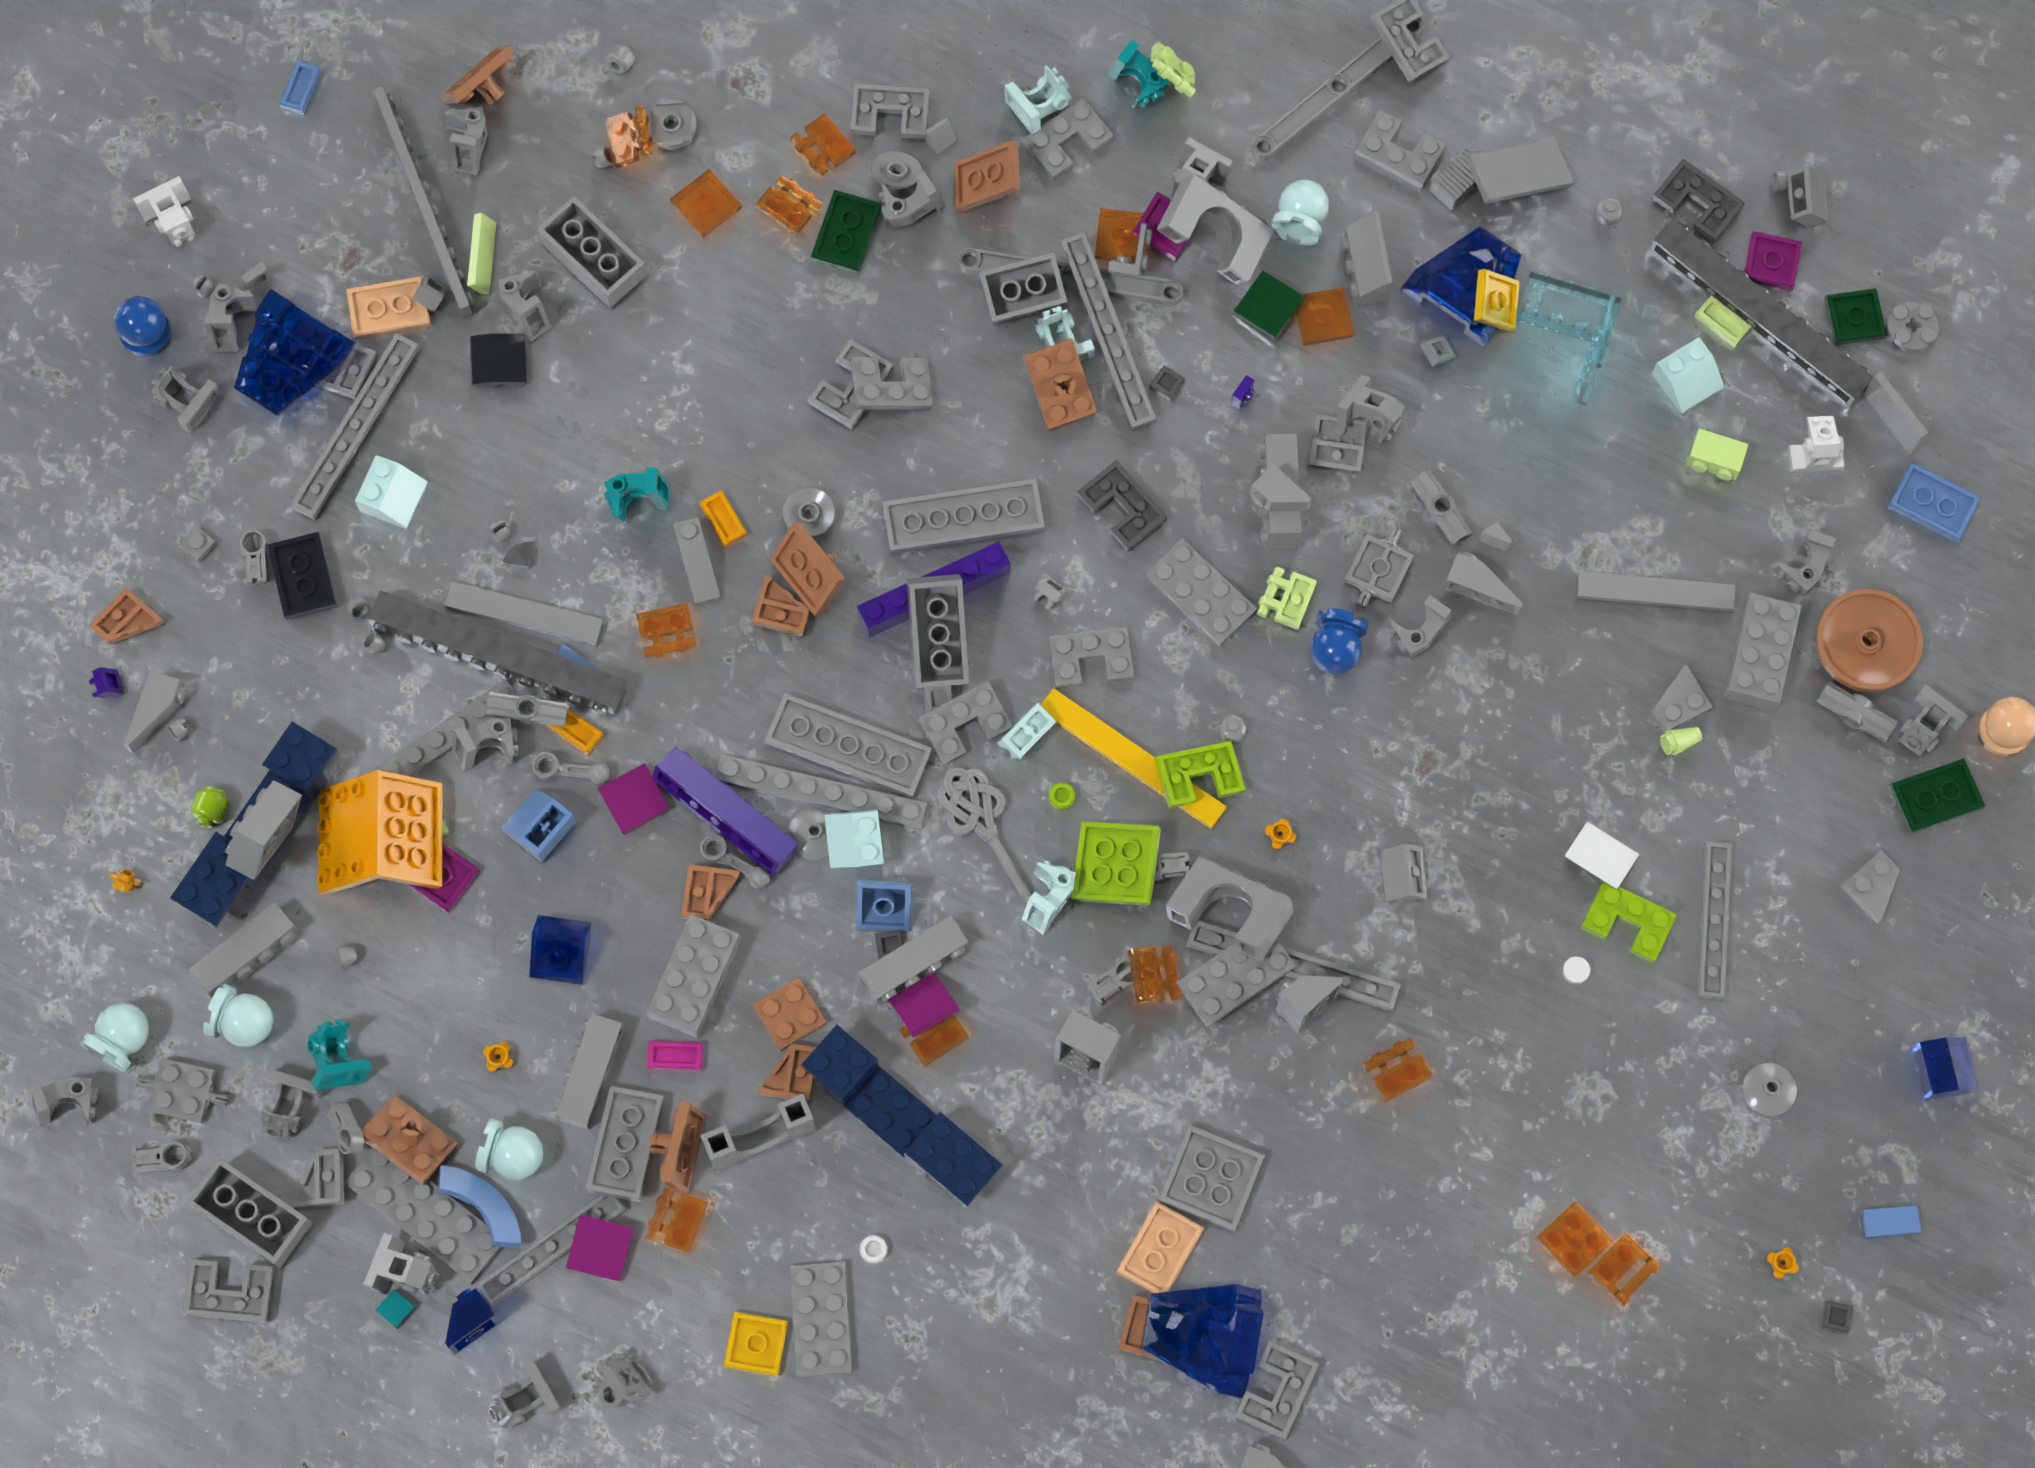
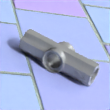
M1431 470L1424 471L1411 480V485L1429 510L1430 518L1439 525L1452 546L1460 545L1472 536V531L1455 508L1453 498L1445 493ZM1442 504L1447 507L1448 511L1440 512L1435 506Z
M1828 681L1816 701L1838 714L1841 721L1849 727L1863 729L1883 742L1887 741L1898 723L1873 708V703L1867 698L1858 694L1852 695Z
M489 692L485 715L519 720L525 724L539 723L565 727L568 703L535 699L529 695L514 696ZM530 704L534 707V711L529 715H524L519 711L522 705Z

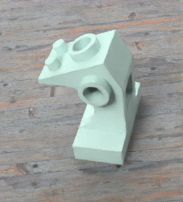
M1045 65V75L1038 80V87L1031 91L1020 90L1014 82L1005 85V102L1032 135L1041 131V118L1057 110H1062L1072 98L1067 91L1070 87L1062 75L1055 76L1058 73L1055 67L1050 70ZM1044 98L1047 100L1042 104L1034 105V103Z
M1061 306L1042 312L1043 317L1037 319L1039 324L1035 325L1040 340L1044 339L1047 346L1055 344L1052 339L1053 336L1064 333L1066 339H1073L1080 363L1094 358L1095 348L1091 339L1082 343H1077L1070 329L1074 327V322L1067 309L1062 310Z
M1044 861V863L1038 862L1033 875L1042 880L1048 886L1050 892L1045 896L1034 892L1028 899L1022 920L1044 935L1053 919L1070 899L1076 872L1070 871L1064 866H1051L1049 861Z

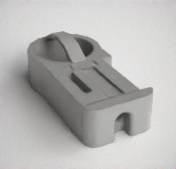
M248 530L242 534L239 541L241 556L245 561V577L247 578L243 579V581L247 585L266 584L269 581L267 539L258 530ZM257 535L262 538V546L259 550ZM249 536H252L253 552L246 551L244 547L245 540Z
M1187 852L1158 854V867H1156L1154 882L1164 880V876L1165 878L1187 875L1191 869L1189 854Z
M1120 960L1111 969L1088 983L1087 990L1090 995H1093L1096 1004L1102 1006V1000L1105 1001L1120 991V989L1122 992L1139 981L1140 967L1134 960ZM1131 965L1117 975V971L1121 966ZM1136 969L1137 976L1133 981H1121L1124 976Z
M333 1103L326 1116V1120L330 1121L337 1135L336 1141L341 1153H360L364 1145V1136L348 1103Z
M176 1141L159 1144L158 1148L140 1150L137 1147H133L132 1156L135 1158V1162H132V1169L138 1173L181 1170L190 1161V1151L185 1145ZM176 1146L181 1147L184 1153L181 1155H167L169 1150ZM180 1160H181V1162H179V1163L176 1164V1165H170V1164L167 1162V1161H180Z

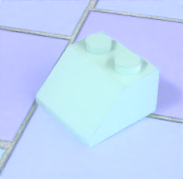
M1700 337L1657 362L1652 372L1654 378L1681 415L1724 388L1715 359Z
M376 455L355 502L360 512L408 529L428 482L403 465Z
M878 809L824 815L830 868L884 864Z

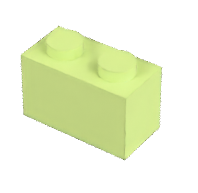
M1699 428L1694 437L1686 465L1691 466L1697 472L1704 473L1707 471L1716 474L1722 480L1729 481L1732 479L1736 481L1749 444Z

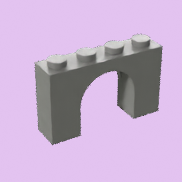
M1193 174L1182 178L1157 231L1177 244L1189 240L1204 211L1216 213L1224 220L1230 234L1228 249L1217 272L1235 285L1248 282L1274 229L1269 227L1264 219L1249 213L1244 205L1229 199L1224 191L1209 185L1204 177Z
M1198 857L1166 904L1168 919L1192 930L1205 909L1212 902L1225 897L1239 898L1247 902L1252 910L1235 936L1237 951L1261 962L1294 913L1291 898L1282 891L1276 892L1267 888L1260 881H1251L1243 877L1238 871H1229L1213 860L1207 861Z
M804 1094L779 1103L777 1113L750 1127L728 1131L727 1126L724 1125L700 1135L714 1172L816 1131L814 1119Z

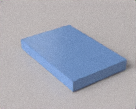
M1911 462L1887 508L1958 543L1981 497Z

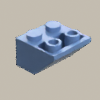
M535 789L501 827V831L542 863L574 826L576 820L574 815L554 798Z

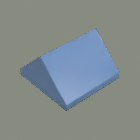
M857 880L856 929L910 931L911 883Z

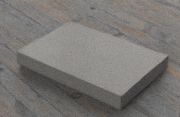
M1881 371L1873 377L1863 395L1906 452L1911 455L1918 450L1927 436L1928 430Z

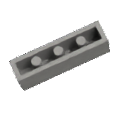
M274 902L188 970L212 998L219 987L223 988L224 984L232 985L238 979L243 980L252 973L253 967L260 962L265 963L271 959L274 951L281 945L284 947L290 944L296 938L295 934L299 931L276 902Z
M952 915L861 970L859 976L876 1002L880 999L886 1002L898 994L896 990L901 986L905 985L908 988L920 981L919 975L928 970L929 974L940 969L943 966V960L948 957L954 960L966 952L964 947L968 945V940Z
M592 1013L589 1020H584L580 1035L583 1036L580 1046H575L571 1060L574 1061L571 1071H566L562 1086H565L562 1097L558 1096L554 1104L553 1111L556 1112L555 1116L558 1121L589 1130L624 1031V1026L621 1022Z

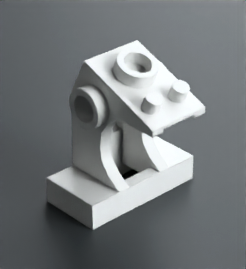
M180 176L133 198L145 222L157 216L158 220H155L154 223L161 235L166 233L172 247H179L182 245V242L186 240L191 241L196 236L189 222L193 220V217L188 207H181V204L191 200Z
M1807 417L1809 438L1804 439V444L1790 445L1788 448L1791 473L1843 470V438L1838 436L1834 417Z

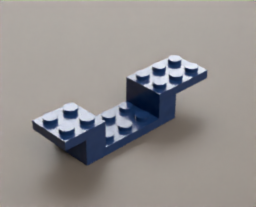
M292 721L262 764L267 773L226 834L224 836L218 832L213 834L170 899L217 928L244 887L252 891L254 890L319 795V790L324 788L328 781L323 772L337 753V748ZM274 780L301 794L302 797L291 832L255 880L226 866L228 854L225 851L229 842L233 839L230 836V832L235 823L243 821V815L250 804L254 806L261 789H267Z
M837 1024L801 1064V1067L822 1084L823 1091L921 1175L925 1178L929 1175L965 1207L972 1203L1003 1167L1002 1163L941 1112L938 1115L882 1069L878 1064V1059Z

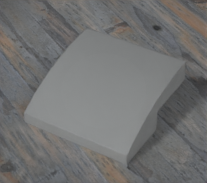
M1316 414L1309 465L1361 472L1367 421L1354 419L1347 428H1343L1337 425L1336 416Z

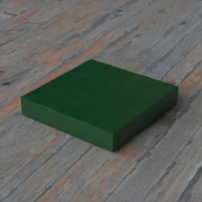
M1262 271L1233 312L1244 321L1277 340L1305 301V296L1265 271Z
M1876 288L1826 295L1824 299L1835 346L1886 338L1887 333Z

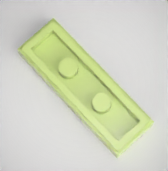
M483 213L474 214L467 286L485 295L490 294L497 222Z

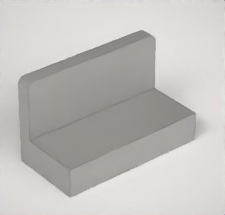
M1405 843L1382 850L1385 901L1393 902L1404 898L1416 901L1427 899L1423 848Z

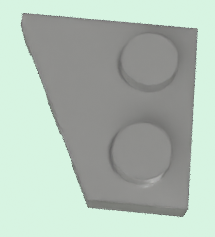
M352 344L343 351L340 357L335 358L328 364L330 368L319 377L315 375L311 379V383L316 387L356 399L376 362L378 354L374 350Z
M1685 665L1652 712L1663 731L1666 732L1667 730H1674L1707 713L1712 709V706L1689 667Z
M1881 850L1841 887L1878 924L1883 918L1900 869Z
M339 1148L313 1151L308 1163V1170L304 1173L300 1182L302 1184L297 1199H293L291 1207L295 1210L345 1203L343 1153H341Z

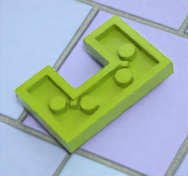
M1231 741L1156 756L1154 759L1169 809L1195 803L1196 797L1190 778L1212 775L1218 798L1242 794L1246 790Z
M1603 881L1581 929L1605 940L1616 917L1640 928L1629 952L1654 964L1677 914L1621 887L1616 889Z

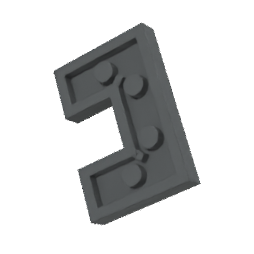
M1685 159L1680 161L1652 197V200L1671 213L1676 210L1686 196H1689L1707 210L1694 224L1693 229L1713 243L1745 203Z
M1117 460L1077 491V496L1093 514L1113 498L1128 514L1127 517L1110 530V533L1126 551H1129L1167 520L1164 512Z

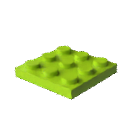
M1082 821L1071 899L1078 902L1151 906L1161 828L1154 825Z

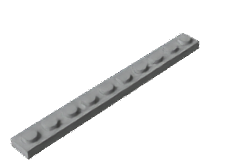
M382 86L373 89L379 109L463 319L472 316L470 306L474 305L469 290L464 292L461 284L466 282L461 269L455 270L453 262L457 261L451 246L446 247L444 240L448 239L443 224L437 225L435 218L439 217L434 202L429 204L426 196L430 195L426 181L420 182L417 175L422 172L417 159L412 160L409 152H412L413 149L408 137L403 138L400 132L404 130L399 115L394 117L392 109L396 108L391 94H385Z

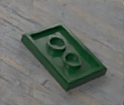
M834 190L810 257L811 261L860 275L882 211L881 205L883 204Z
M1965 758L1890 784V789L1910 834L1985 807Z

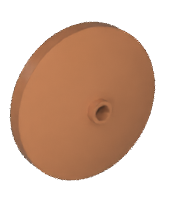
M1859 589L1841 595L1824 611L1816 629V649L1826 671L1842 685L1861 692H1881L1899 685L1915 669L1922 653L1923 637L1916 616L1903 601L1880 590Z

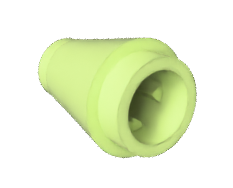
M1698 727L1667 730L1660 737L1663 751L1667 755L1672 754L1674 756L1702 741V734Z

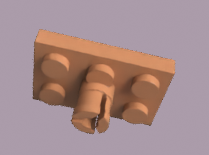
M509 45L495 48L440 97L446 104H458L460 102L463 104L474 95L472 90L476 88L489 105L493 104L495 99L497 101L505 92L497 85L491 74L498 69L501 71L512 62L509 58L515 53Z
M1010 140L954 162L956 210L964 212L1020 191L1017 142Z
M1072 338L1022 355L1047 429H1052L1097 412Z
M800 522L792 524L770 558L771 562L814 616L823 614L845 580L844 576L837 569V563H832L835 560L834 556L825 554Z
M396 1095L362 1129L364 1141L421 1185L425 1184L458 1147V1142Z
M680 1101L679 1107L673 1114L674 1127L672 1135L654 1132L651 1136L650 1144L655 1146H651L649 1149L652 1154L666 1155V1160L660 1168L661 1181L678 1193L688 1194L701 1143L700 1135L703 1134L707 1115L693 1104Z

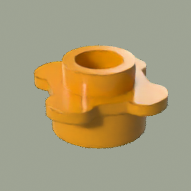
M1280 819L1279 822L1268 825L1265 828V834L1270 837L1271 845L1274 849H1281L1282 845L1288 842L1293 843L1296 839V834L1292 832L1289 821L1286 819ZM1278 832H1282L1283 835L1279 836Z
M121 869L119 873L110 872L109 877L114 879L112 886L119 891L132 892L135 885H141V880L136 879L135 873L130 870Z
M502 1042L500 1045H489L484 1048L483 1053L488 1060L486 1067L489 1071L495 1072L498 1068L502 1067L508 1069L513 1065V1060L509 1056L510 1046L508 1043ZM496 1055H500L501 1058L496 1059Z
M1784 1247L1778 1253L1771 1252L1767 1256V1261L1771 1263L1774 1270L1773 1275L1778 1279L1783 1278L1784 1274L1796 1273L1799 1269L1793 1251L1788 1247ZM1782 1260L1785 1261V1265H1781L1780 1262Z

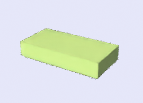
M1712 295L1694 316L1734 348L1752 327Z

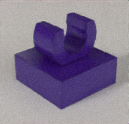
M99 667L92 671L93 678L89 680V684L96 685L97 692L92 694L93 697L117 698L124 694L118 670Z

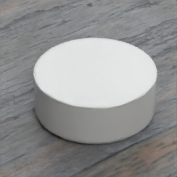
M1571 957L1563 965V977L1571 984H1582L1589 977L1590 965L1582 957Z
M875 1235L866 1237L860 1244L862 1259L869 1264L882 1262L887 1255L885 1241Z

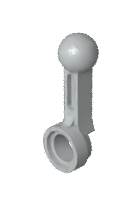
M550 752L538 754L532 762L534 773L544 780L564 776L591 779L596 784H603L610 777V770L603 763H596L593 766L560 763L556 756ZM552 761L553 769L548 773H542L540 771L542 763Z
M712 834L702 840L700 851L707 861L725 864L734 870L740 871V874L747 877L749 883L755 888H763L769 883L770 875L765 868H754L728 851L725 840L721 836ZM719 844L722 846L719 854L713 856L707 853L709 846Z

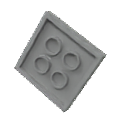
M1188 1125L1158 1202L1235 1232L1265 1155Z

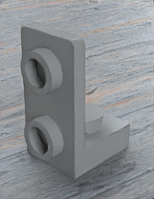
M1144 222L1141 224L1136 262H1132V257L1117 255V259L1110 260L1108 271L1137 276L1142 273V270L1146 271L1148 255H1144L1146 245H1150L1153 230L1149 229V223Z

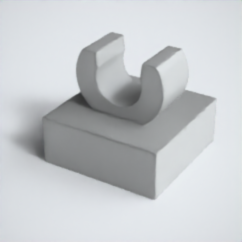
M1046 576L1041 578L1035 586L1039 592L1035 594L1034 601H1039L1044 595L1048 598V604L1045 608L1050 609L1056 602L1064 599L1068 590Z

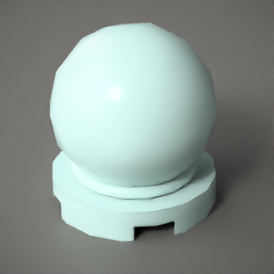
M1306 179L1297 180L1287 185L1281 194L1278 206L1280 212L1275 213L1273 216L1271 228L1283 240L1287 241L1289 236L1300 240L1299 245L1317 244L1322 233L1320 224L1328 214L1329 198L1323 187L1318 183Z
M224 984L223 988L219 987L208 1006V1010L212 1011L209 1023L204 1021L203 1032L205 1035L217 1038L223 1033L226 1040L233 1045L249 1048L262 1043L270 1034L274 1021L273 1014L266 1001L257 995L245 993L236 996L235 987Z
M119 1002L110 1005L100 1013L95 1023V1034L86 1033L80 1044L91 1053L95 1050L105 1055L102 1061L121 1072H125L131 1064L127 1059V1055L136 1053L146 1043L150 1031L147 1017L139 1007L133 1004Z
M490 1118L483 1132L488 1134L485 1147L479 1146L475 1168L483 1173H488L490 1168L493 1167L498 1175L508 1180H523L532 1176L540 1168L543 1161V1145L534 1132L525 1127L512 1126L504 1130L503 1121Z

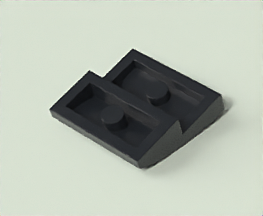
M525 334L470 336L471 386L496 388L499 384L524 386L527 383Z

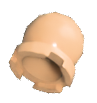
M2012 696L2002 698L1993 703L1984 713L1978 725V734L1980 733L1985 749L1994 755L2008 757L2023 751L2035 737L2034 706L2024 698Z

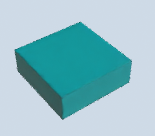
M393 1289L375 1311L395 1328H398L415 1307Z

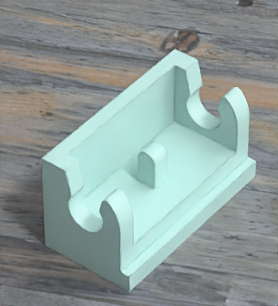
M1037 703L1029 709L997 744L1002 749L1006 748L1011 753V758L1015 759L1018 757L1020 759L1057 721Z

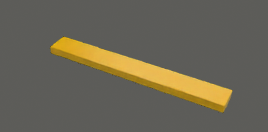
M1053 688L1041 706L1057 721V725L1166 799L1154 756ZM1191 782L1196 801L1194 804L1180 806L1179 808L1209 829H1212L1227 806Z

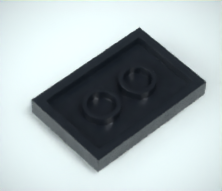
M319 532L267 544L286 620L337 607Z

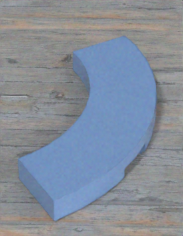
M440 1165L438 1172V1194L453 1196L469 1205H474L482 1213L483 1219L489 1228L492 1246L520 1248L521 1234L516 1216L498 1190L470 1172L451 1166Z

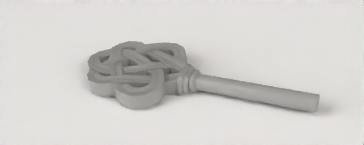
M959 767L949 769L945 774L943 785L938 788L937 792L939 805L946 811V824L949 831L958 836H966L974 831L982 840L988 842L1027 904L1032 893L998 839L996 824H994V820L999 818L1005 809L1004 795L999 789L989 785L987 776L982 770L976 768L966 770ZM955 778H959V781L953 782ZM963 793H969L970 801L962 796ZM978 794L982 795L983 808L979 806ZM991 798L997 802L994 809H992ZM954 818L964 825H958L955 822ZM979 818L985 820L986 827L978 822Z

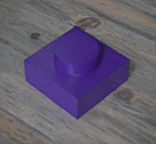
M1247 375L1244 377L1232 395L1231 405L1240 409L1244 402L1248 404L1256 392L1253 390L1254 379Z

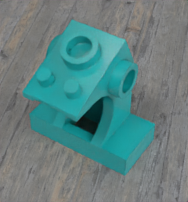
M1133 40L1129 42L1118 56L1107 75L1115 81L1119 76L1123 75L1134 77L1140 83L1141 94L1132 105V108L1139 105L1141 108H1144L1150 99L1154 102L1165 95L1164 91L1169 82L1167 78L1163 79L1158 75V71L1152 67L1153 62L1138 51L1140 45Z
M646 468V473L618 474L604 482L607 489L604 492V496L611 507L609 511L615 519L619 518L623 523H626L627 506L638 497H648L659 510H669L670 484L657 468ZM630 492L627 498H623L626 493Z
M339 1019L333 1025L330 1021L323 1022V1025L317 1026V1031L308 1035L307 1049L312 1054L318 1068L311 1080L314 1090L362 1084L371 1071L372 1066L369 1059L351 1060L345 1049L349 1045L346 1032L350 1027V1022L342 1023V1019ZM333 1055L336 1063L330 1062L327 1056Z

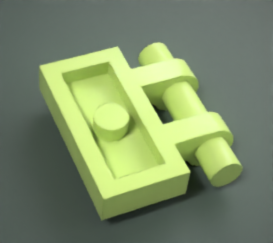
M1158 41L1151 48L1152 67L1158 71V75L1161 78H1167L1173 83L1174 88L1179 93H1185L1188 97H1191L1196 91L1193 88L1195 82L1193 67L1188 62L1180 60L1170 47H1165Z
M1275 567L1273 574L1269 575L1266 582L1268 585L1264 596L1260 597L1258 602L1260 607L1257 615L1266 618L1269 610L1277 611L1274 618L1275 622L1299 630L1317 580L1296 572L1292 573L1290 580L1282 578L1285 570ZM1278 589L1285 590L1281 601L1274 599Z

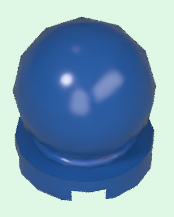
M137 295L125 299L116 309L114 316L115 332L120 337L123 346L132 352L133 355L139 357L155 356L166 343L169 344L172 334L170 322L157 302L148 297Z
M1328 608L1327 613H1323L1321 610L1318 611L1315 624L1320 629L1315 632L1310 643V655L1313 663L1331 675L1344 674L1355 667L1362 654L1360 637L1366 636L1369 624L1364 617L1359 621L1353 618V612L1335 608Z

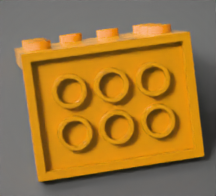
M376 770L319 790L318 894L329 895L376 879L433 889L442 887V783Z

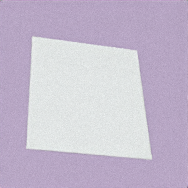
M1586 822L1565 855L1566 858L1618 889L1639 856L1637 852L1589 822Z

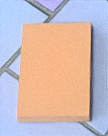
M419 276L346 289L354 339L430 327L428 308L413 300V295L423 277Z
M1156 1201L1116 1273L1164 1300L1203 1232L1204 1227Z

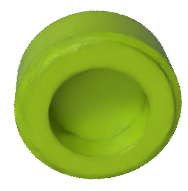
M1057 783L1052 786L1049 791L1051 806L1061 811L1071 808L1075 802L1073 787L1067 783Z

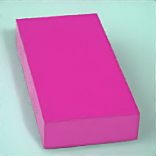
M648 1041L647 1069L702 1071L703 1043Z

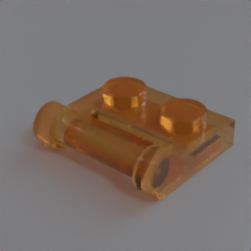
M1624 1233L1587 1274L1618 1305L1624 1307L1629 1302L1628 1298L1652 1273L1656 1274L1661 1267L1627 1233ZM1639 1259L1644 1266L1619 1290L1614 1284Z

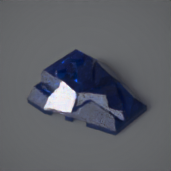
M1479 226L1416 268L1400 291L1420 304L1425 299L1429 300L1466 325L1464 334L1485 347L1499 328L1474 321L1478 270L1486 269L1515 279L1522 254Z
M270 289L255 312L254 318L256 322L252 334L249 333L247 340L249 342L246 357L242 358L234 388L276 416H279L333 371L338 369L344 363L356 343L335 329L326 326L282 295Z
M1238 1284L1152 1293L1149 1295L1140 1349L1166 1365L1177 1368L1185 1373L1186 1377L1191 1380H1197L1215 1394L1242 1399L1248 1386L1249 1375L1253 1374L1256 1364L1264 1316L1261 1309V1290Z

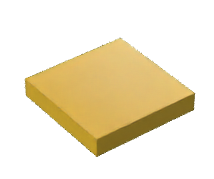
M1486 269L1478 270L1474 321L1508 332L1515 331L1519 281Z
M734 1312L724 1368L778 1377L789 1322Z

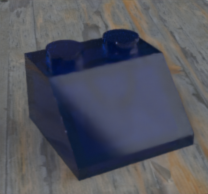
M538 915L532 930L529 977L583 985L590 947L591 922Z
M1944 1037L1919 1042L1913 1048L1925 1101L1979 1091L1966 1038Z
M476 1288L472 1291L466 1289L456 1297L457 1301L452 1305L445 1344L455 1355L501 1323Z

